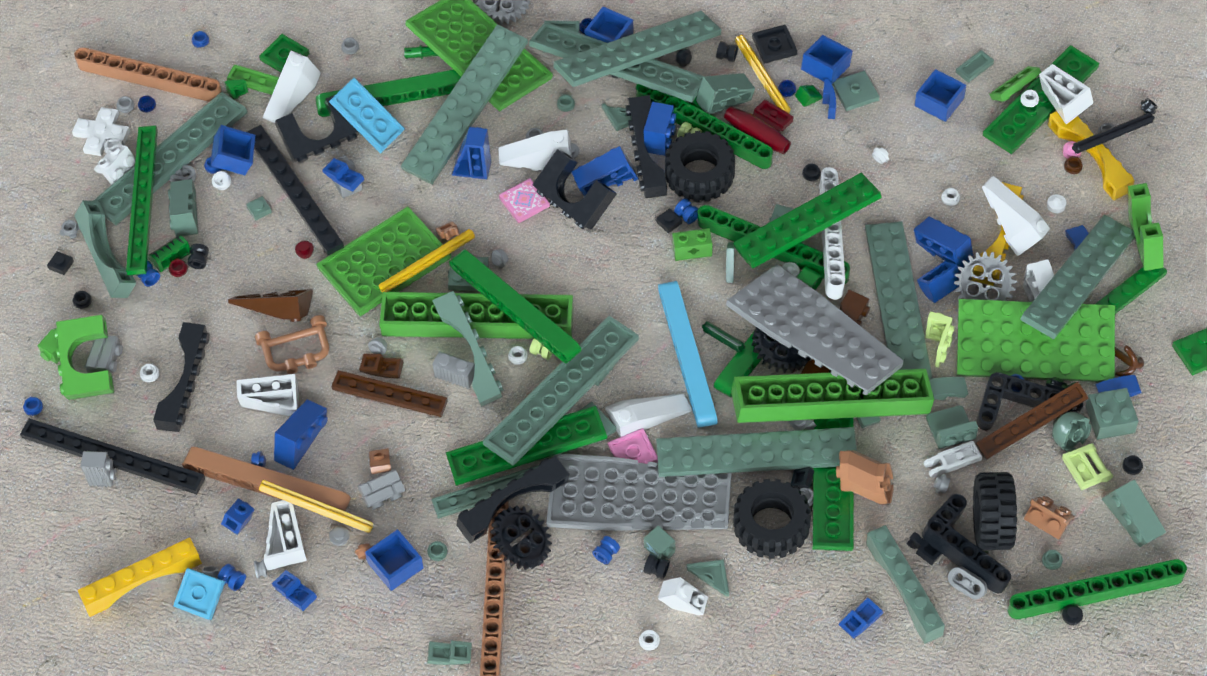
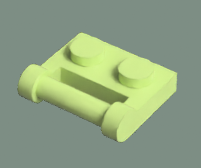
M1093 443L1062 456V460L1081 490L1101 482H1108L1113 478L1111 471L1106 469L1098 456L1097 449ZM1085 455L1090 456L1100 474H1096Z

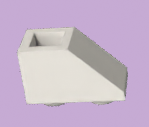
M681 577L663 581L658 599L672 609L703 615L708 596Z

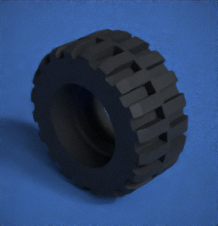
M695 131L692 134L689 132L684 134V137H678L676 142H672L666 151V181L669 183L670 189L675 190V194L678 196H684V199L689 201L693 199L694 202H700V200L710 201L711 198L716 199L720 197L721 193L725 194L733 184L735 177V155L733 154L732 147L728 146V142L725 139L721 140V136L717 134L712 135L711 132L707 131L705 133ZM704 160L712 163L715 167L710 171L697 173L688 170L685 166L692 161Z
M980 472L975 476L973 486L974 537L976 546L981 550H1010L1015 545L1017 498L1014 478L1008 472Z
M763 479L762 483L756 481L752 483V487L747 486L743 490V494H739L737 503L734 506L733 527L736 537L739 538V543L743 547L747 546V551L750 553L756 552L757 556L762 558L764 555L769 556V559H775V556L783 558L786 557L788 552L790 554L795 553L797 547L801 548L809 535L811 508L807 497L801 495L802 491L798 487L793 488L792 483L787 481L782 483L780 479H775V481ZM776 508L785 512L791 521L782 528L767 529L757 524L753 517L763 509Z

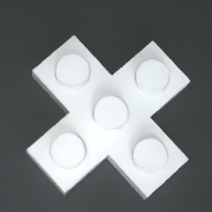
M101 107L95 121L82 118L77 119L72 133L73 136L87 138L83 147L84 153L102 156L104 144L110 139H119L122 145H125L130 129L128 126L115 124L119 116L118 110Z

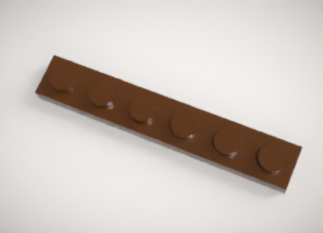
M339 370L331 385L334 391L437 417H442L448 402L447 397Z
M1076 382L976 442V445L984 458L988 460L1089 398L1079 382Z

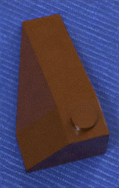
M289 290L280 295L277 292L264 294L263 297H261V294L240 295L228 299V303L279 319H290V322H299L301 318L308 315L313 290Z

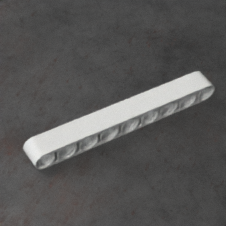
M826 167L822 170L819 184L820 195L839 185L836 169ZM841 221L822 230L826 295L831 299L842 297L845 284Z

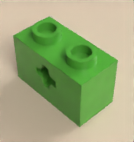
M710 229L672 233L675 261L712 256Z

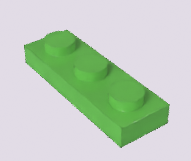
M234 64L227 76V80L245 79L247 88L272 95L279 77Z
M1026 67L989 93L991 99L1000 102L1008 100L1012 94L1021 91L1023 86L1033 82L1041 73L1040 68Z

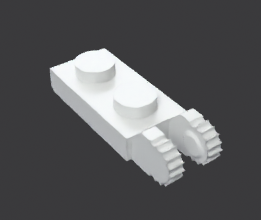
M970 441L940 452L936 456L925 460L924 466L929 468L940 462L941 466L929 472L930 477L936 478L943 473H948L981 461L982 455L974 441Z

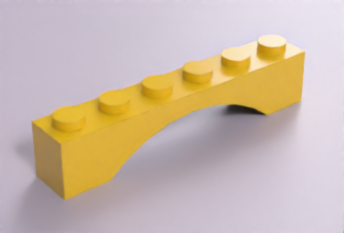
M1057 111L1050 114L1048 126L1058 138L1078 142L1094 135L1088 125L1083 123L1078 116L1068 124H1065ZM1103 144L1086 150L1095 159L1101 170L1103 189L1114 201L1128 194V186L1134 185L1135 180L1123 168L1121 162L1114 158L1110 150Z
M1003 183L1023 200L1024 195H1021L1022 187ZM1002 224L998 238L986 250L988 257H990L992 252H994V258L1002 255L1001 262L1006 258L1004 250L1009 249V245L1004 238L1006 233ZM977 265L974 267L973 272L976 276H981L984 269L982 266ZM993 271L992 278L999 280L1001 271ZM974 277L971 279V281L994 286V282L988 281V277L982 280Z
M189 537L77 591L91 617L108 609L122 595L142 583L164 575L184 573L187 568H195L201 565L202 562Z

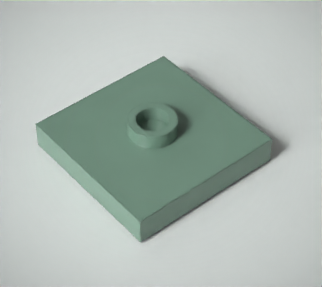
M865 71L837 79L832 84L846 111L879 101L880 98Z

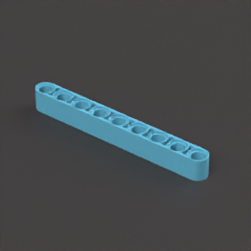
M678 282L658 284L660 299L697 427L702 428L718 424L716 411Z

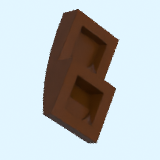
M363 354L359 370L362 373L373 376L400 379L404 362L402 358H383L382 354Z

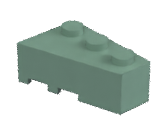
M744 73L703 76L696 102L704 112L711 115L728 109L731 106L751 101L755 87Z
M193 179L173 181L168 190L170 228L175 231L176 237L179 235L198 234L196 189Z
M1135 479L1102 498L1103 502L1139 547L1166 533Z

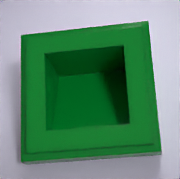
M245 79L224 81L226 91L233 100L248 93Z
M814 85L800 86L795 94V97L803 107L809 106L823 98Z

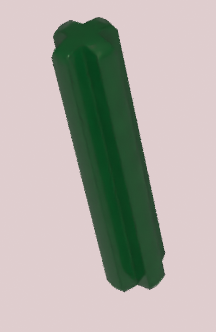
M706 321L705 324H702L705 333L736 352L740 353L745 349L744 342L711 322Z

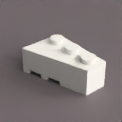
M1050 65L1039 74L1042 90L1065 124H1068L1093 104L1090 88L1055 65Z
M1049 259L1028 264L1026 267L1023 288L1030 302L1036 299L1054 277Z
M295 374L237 380V398L241 407L291 416L299 408L298 381Z
M285 500L273 502L271 504L269 531L266 539V552L264 554V563L267 571L307 561L294 505Z

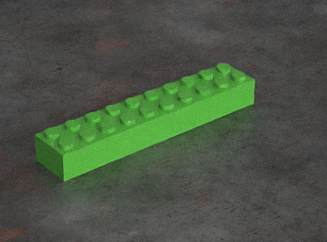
M383 292L379 322L382 336L464 338L452 326L442 322L432 301L447 293ZM455 293L456 296L460 295L464 303L461 308L464 313L468 312L472 321L469 323L471 330L476 329L479 338L534 339V337L482 294ZM520 294L572 337L573 295Z
M926 369L898 370L867 395H864V390L854 385L851 387L848 385V380L838 375L835 377L831 373L734 377L731 390L737 423L929 414L934 397Z

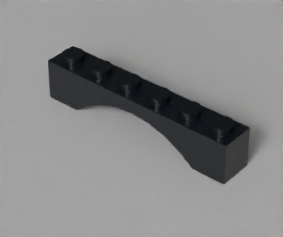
M650 95L628 98L629 105L625 106L626 115L631 118V120H628L629 131H633V135H631L632 146H636L634 159L639 162L636 169L637 175L641 176L642 179L639 181L640 191H644L645 198L667 196L664 170L651 159L644 144V127L652 105Z
M182 323L178 339L185 355L184 370L174 390L157 405L153 418L157 430L180 432L181 425L185 424V412L190 407V395L195 390V378L199 376L200 361L204 359V348L210 339V334L203 324Z
M556 456L551 459L546 458L537 468L527 470L523 477L518 480L517 478L511 480L504 489L501 490L499 488L488 499L478 501L474 508L462 511L458 515L456 526L471 544L487 534L489 524L494 515L508 501L530 492H552L565 484L570 474Z

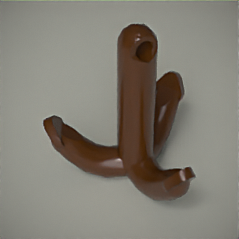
M1127 345L1124 347V351L1128 355L1115 347V356L1129 366L1126 370L1115 372V375L1119 377L1131 375L1136 369L1144 366L1143 358L1139 357L1137 359L1131 347Z

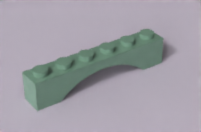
M83 200L74 216L111 298H128L136 285V281L133 275H127L126 268L115 259L110 249L106 234L105 213L99 201Z
M451 291L432 300L442 322L460 332L472 349L475 362L472 387L481 407L502 398L501 391L504 389L500 381H495L493 374L496 372L492 364H487L485 357L488 355L484 346L479 347L477 340L480 338L476 329L471 330L469 323L472 321L468 312L464 313L461 308L464 303L460 295L456 296L454 291Z
M885 525L868 532L866 545L875 560L886 570L899 590L910 613L914 627L924 644L942 637L945 624L887 526Z

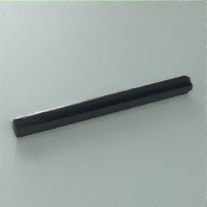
M1150 112L1078 141L1073 144L1072 150L1078 154L1153 123L1155 117Z

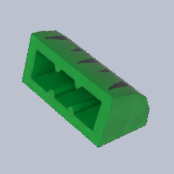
M179 235L149 254L148 259L161 273L169 268L173 260L183 259L190 254L189 243L183 236Z

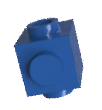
M238 498L225 513L221 525L238 535L251 520L255 509L247 502Z

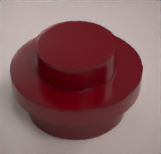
M309 241L299 242L295 247L296 254L303 259L311 257L314 252L313 244Z
M175 259L170 263L169 272L172 276L181 277L187 273L188 266L183 260Z

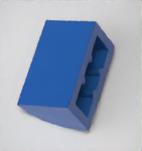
M944 261L917 279V282L925 296L930 301L936 303L959 287L954 282L959 281L955 274H960L956 264Z

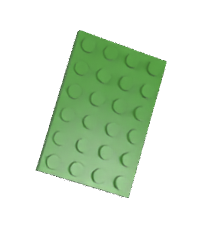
M407 206L350 242L344 248L317 263V268L361 317L382 303L383 293L379 289L380 283L443 244ZM451 253L389 292L403 290L451 259Z

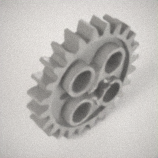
M473 0V3L492 20L498 21L502 25L503 21L509 24V20L516 22V17L521 19V14H526V9H529L530 0Z
M984 251L983 257L977 252L975 259L970 255V262L968 263L963 260L962 262L965 267H958L961 274H955L959 278V281L954 282V284L959 285L955 292L962 293L958 298L1007 301V297L1013 298L1010 291H1016L1012 284L1017 283L1016 280L1011 278L1016 275V273H1010L1013 266H1006L1007 259L1001 262L1002 255L994 258V252L991 253L990 257L987 256L986 251ZM977 265L982 266L984 269L981 276H976L973 272L974 267ZM995 270H1000L1003 274L1002 279L999 281L992 278V273ZM969 277L981 280L988 277V281L1002 284V288L987 285L984 288L982 283L971 281ZM971 284H976L979 287V292L976 295H972L969 292ZM994 288L997 290L998 296L996 299L988 297L987 292L989 289Z

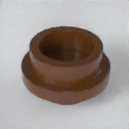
M1070 157L1065 161L1064 169L1066 172L1078 174L1082 171L1083 164L1078 157Z

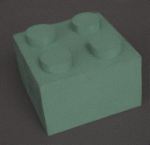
M1127 388L1088 395L1089 399L1085 407L1097 440L1135 433L1139 421Z

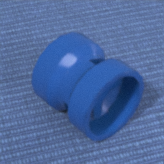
M688 199L681 200L674 209V212L678 216H682L687 224H692L698 218V208L692 206Z
M147 261V273L137 275L147 287L153 286L160 279L159 272L153 269L154 267L150 261Z
M604 536L600 541L601 545L597 546L592 554L601 563L609 564L612 560V555L619 551L620 545L611 537Z
M228 563L220 570L217 578L226 581L225 584H228L231 590L237 591L244 584L246 574L236 571L235 567Z

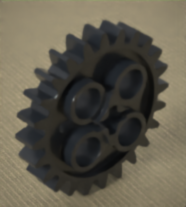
M755 328L751 346H754L753 353H758L757 359L763 358L762 365L769 364L768 369L774 366L776 372L781 368L783 373H786L787 369L793 373L795 368L800 370L802 366L805 367L808 361H810L811 357H802L798 354V349L793 346L789 349L759 328Z
M518 505L514 508L510 506L506 510L504 509L494 518L495 521L491 524L494 528L490 533L495 536L491 538V541L496 542L493 548L500 550L497 555H504V562L510 560L511 567L516 564L517 569L521 567L524 570L528 568L534 569L548 558L547 554L551 552V549L548 547L552 545V542L547 539L551 535L546 534L549 527H543L542 524L545 521L538 520L539 514L533 516L532 509L526 512L525 506L519 509ZM529 529H532V532L528 536L523 538L513 547L510 546V543H512L515 539L520 537Z

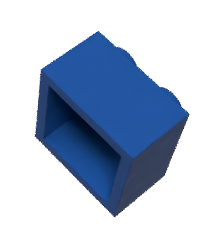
M606 7L600 9L585 29V36L606 43L634 34L633 19Z
M822 35L803 54L801 70L823 82L825 79H829L831 84H833L850 67L853 50Z
M935 69L916 92L915 107L946 122L965 98L966 84Z
M652 102L644 127V144L648 153L665 156L667 149H669L672 143L671 136L675 135L677 127L675 125L676 113H674L673 105Z
M221 125L213 139L210 166L245 176L253 164L255 135Z
M398 529L365 552L367 563L390 591L424 569L422 557Z

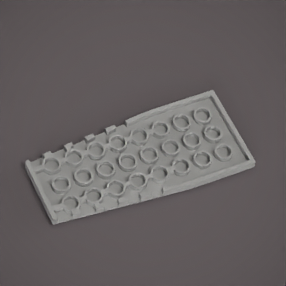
M778 264L727 300L726 306L768 336L789 349L792 346L798 349L799 355L804 358L807 356L815 360L814 364L820 368L824 365L831 370L833 376H842L848 380L847 384L851 387L856 385L863 389L864 395L869 394L903 365V360L820 293Z
M572 454L554 455L570 475L565 484L550 492L547 527L603 531L653 530L657 526H660L663 530L728 529L731 473L659 477L656 462L644 464L638 463V460L618 457Z

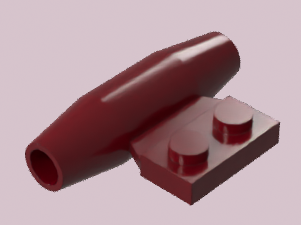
M763 100L754 109L753 114L733 106L727 109L724 119L734 128L770 146L773 151L785 154L789 150L791 142L779 131L783 132L793 122L794 116L767 100Z

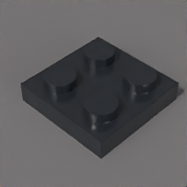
M786 24L752 33V39L764 64L797 55L798 50Z

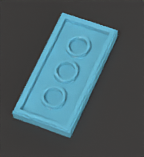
M355 78L347 83L329 101L380 154L405 130Z

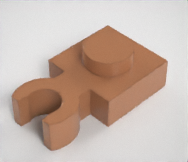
M452 221L435 229L438 236L446 240H450L455 235H460L457 225Z

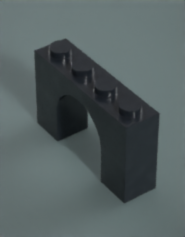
M335 95L326 98L324 102L333 121V131L324 139L313 140L306 137L301 132L293 113L275 121V126L293 163L297 161L302 163L308 160V156L313 154L315 156L321 155L329 147L334 149L339 147L343 141L351 142L358 138L359 132L329 103Z
M557 149L533 183V186L537 189L536 192L540 196L550 199L549 203L556 208L560 207L563 210V215L569 219L573 218L576 220L575 224L578 227L592 230L617 193L605 183L596 180L582 200L570 203L565 196L564 185L578 162L566 152Z

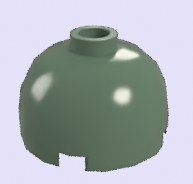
M1067 412L1056 418L1052 428V436L1056 444L1066 452L1076 450L1074 446L1079 442L1083 445L1091 431L1090 419L1077 412Z

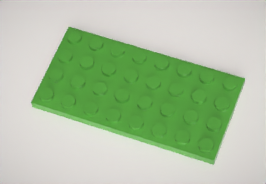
M440 0L406 20L405 24L461 77L497 25L494 20L471 0ZM524 48L488 102L500 112L551 80L553 73Z
M958 300L957 376L990 377L993 373L999 372L1010 376L1019 374L1024 379L1040 380L1057 377L1064 381L1102 382L1115 378V305L1082 304L1058 336L1052 339L1020 320L1022 314L1032 302Z

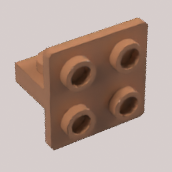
M1047 496L1031 499V506L1024 520L1058 540L1061 539L1069 522L1075 518L1071 514L1072 511L1064 506H1056L1053 504L1054 501Z

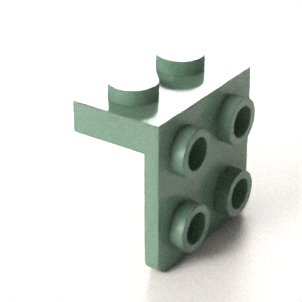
M959 405L929 413L926 416L938 449L976 439L978 425L976 421H969L963 406Z

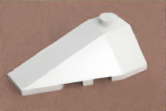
M290 51L264 113V119L275 123L277 119L290 114L315 89L321 72L308 57Z
M568 130L551 131L498 147L500 165L530 168L533 171L543 170L557 149L566 152L572 157L571 140Z
M994 176L982 186L991 208L995 209L999 217L996 219L998 224H1002L1006 233L1004 238L1017 256L1040 241L1050 230L1038 212Z
M679 394L622 400L605 407V410L611 422L616 426L619 437H622L642 428L646 430L692 411V408L685 395Z

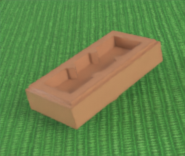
M388 448L369 451L371 474L391 471Z

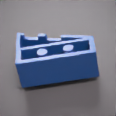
M469 127L457 154L452 176L487 180L491 166L488 129Z
M620 146L572 171L577 186L584 196L596 180L605 183L607 186L614 184L621 186L623 181L633 179V181L639 180L632 163Z
M929 216L914 228L916 243L933 257L937 255L942 260L963 268L965 267L962 262L963 260L969 263V256L971 255L974 258L970 237L956 231L953 227H949Z
M307 399L275 432V462L292 470L296 468L321 429L325 427L328 421V417H326L327 408Z

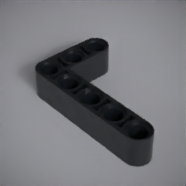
M993 373L986 385L976 423L981 430H990L997 418L1002 398L1034 408L1061 391L1007 374ZM992 382H999L1001 386H994ZM1017 387L1020 392H1014L1011 388ZM1030 393H1036L1039 398L1032 397ZM987 399H993L996 404H990ZM1083 403L1076 406V410L1071 409L1068 412L1080 413L1083 408ZM987 416L991 421H984L982 417Z
M960 494L951 495L927 522L922 532L923 539L957 566H962L983 579L990 591L998 594L1002 593L1011 580L1010 571L952 528L963 513L967 500Z

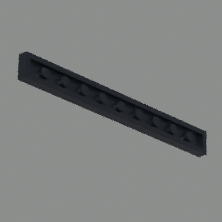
M262 125L246 131L255 135L254 149L326 254L330 255L344 248L342 240Z
M30 418L20 433L23 439L82 457L84 451L107 452L109 458L113 460V468L196 495L205 480L204 474Z

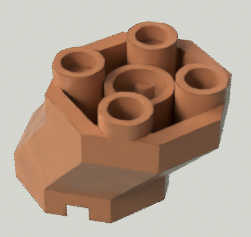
M855 450L840 451V466L836 467V476L840 478L841 491L855 492L878 504L891 503L894 485H891L890 479H893L890 463H881Z

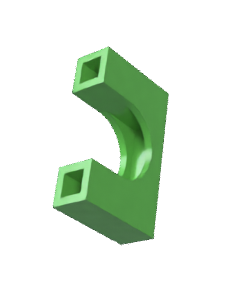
M1143 183L1128 186V218L1134 232L1144 271L1163 268V234L1159 223L1152 224L1151 195L1148 185Z
M103 315L56 322L57 328H54L56 340L58 339L59 345L56 347L57 357L60 358L61 364L58 365L59 376H62V384H60L61 394L68 400L114 393L113 377L108 370L80 373L74 369L72 363L73 353L80 344L90 340L108 338L105 317Z

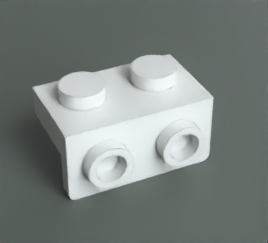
M115 144L109 149L104 158L98 162L94 170L97 173H103L112 185L134 167L136 158L127 146Z

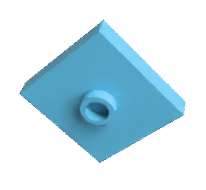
M187 568L173 607L212 620L226 581Z

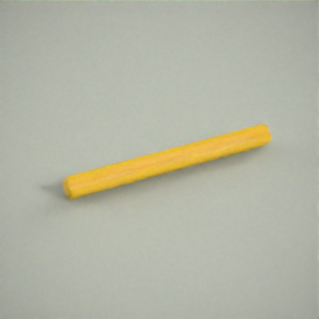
M743 35L737 36L735 38L736 44L775 105L790 113L788 103Z
M470 229L466 230L380 283V291L382 293L391 291L475 238L474 232Z
M262 480L259 490L364 532L370 533L372 530L373 522L267 480Z

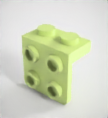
M930 311L925 338L940 342L935 367L939 368L940 363H944L946 360V351L951 346L955 326H952V317Z

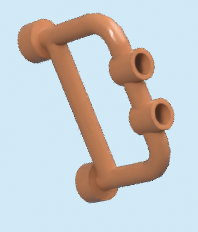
M322 315L314 316L310 320L311 328L271 339L268 331L258 332L255 335L256 344L262 347L268 367L277 372L287 370L288 374L298 372V366L305 365L307 369L316 367V361L324 359L330 350L324 330L327 325L325 317ZM318 334L322 350L319 353H307L302 358H290L281 364H276L273 361L270 347Z

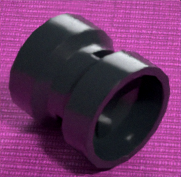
M720 41L716 58L721 60L725 58L730 62H735L738 45H728L726 42Z
M203 244L191 245L188 265L194 269H204L207 263L206 257L208 256L209 248Z
M649 554L643 572L649 575L655 574L657 578L663 580L668 572L670 560L658 559L656 555Z

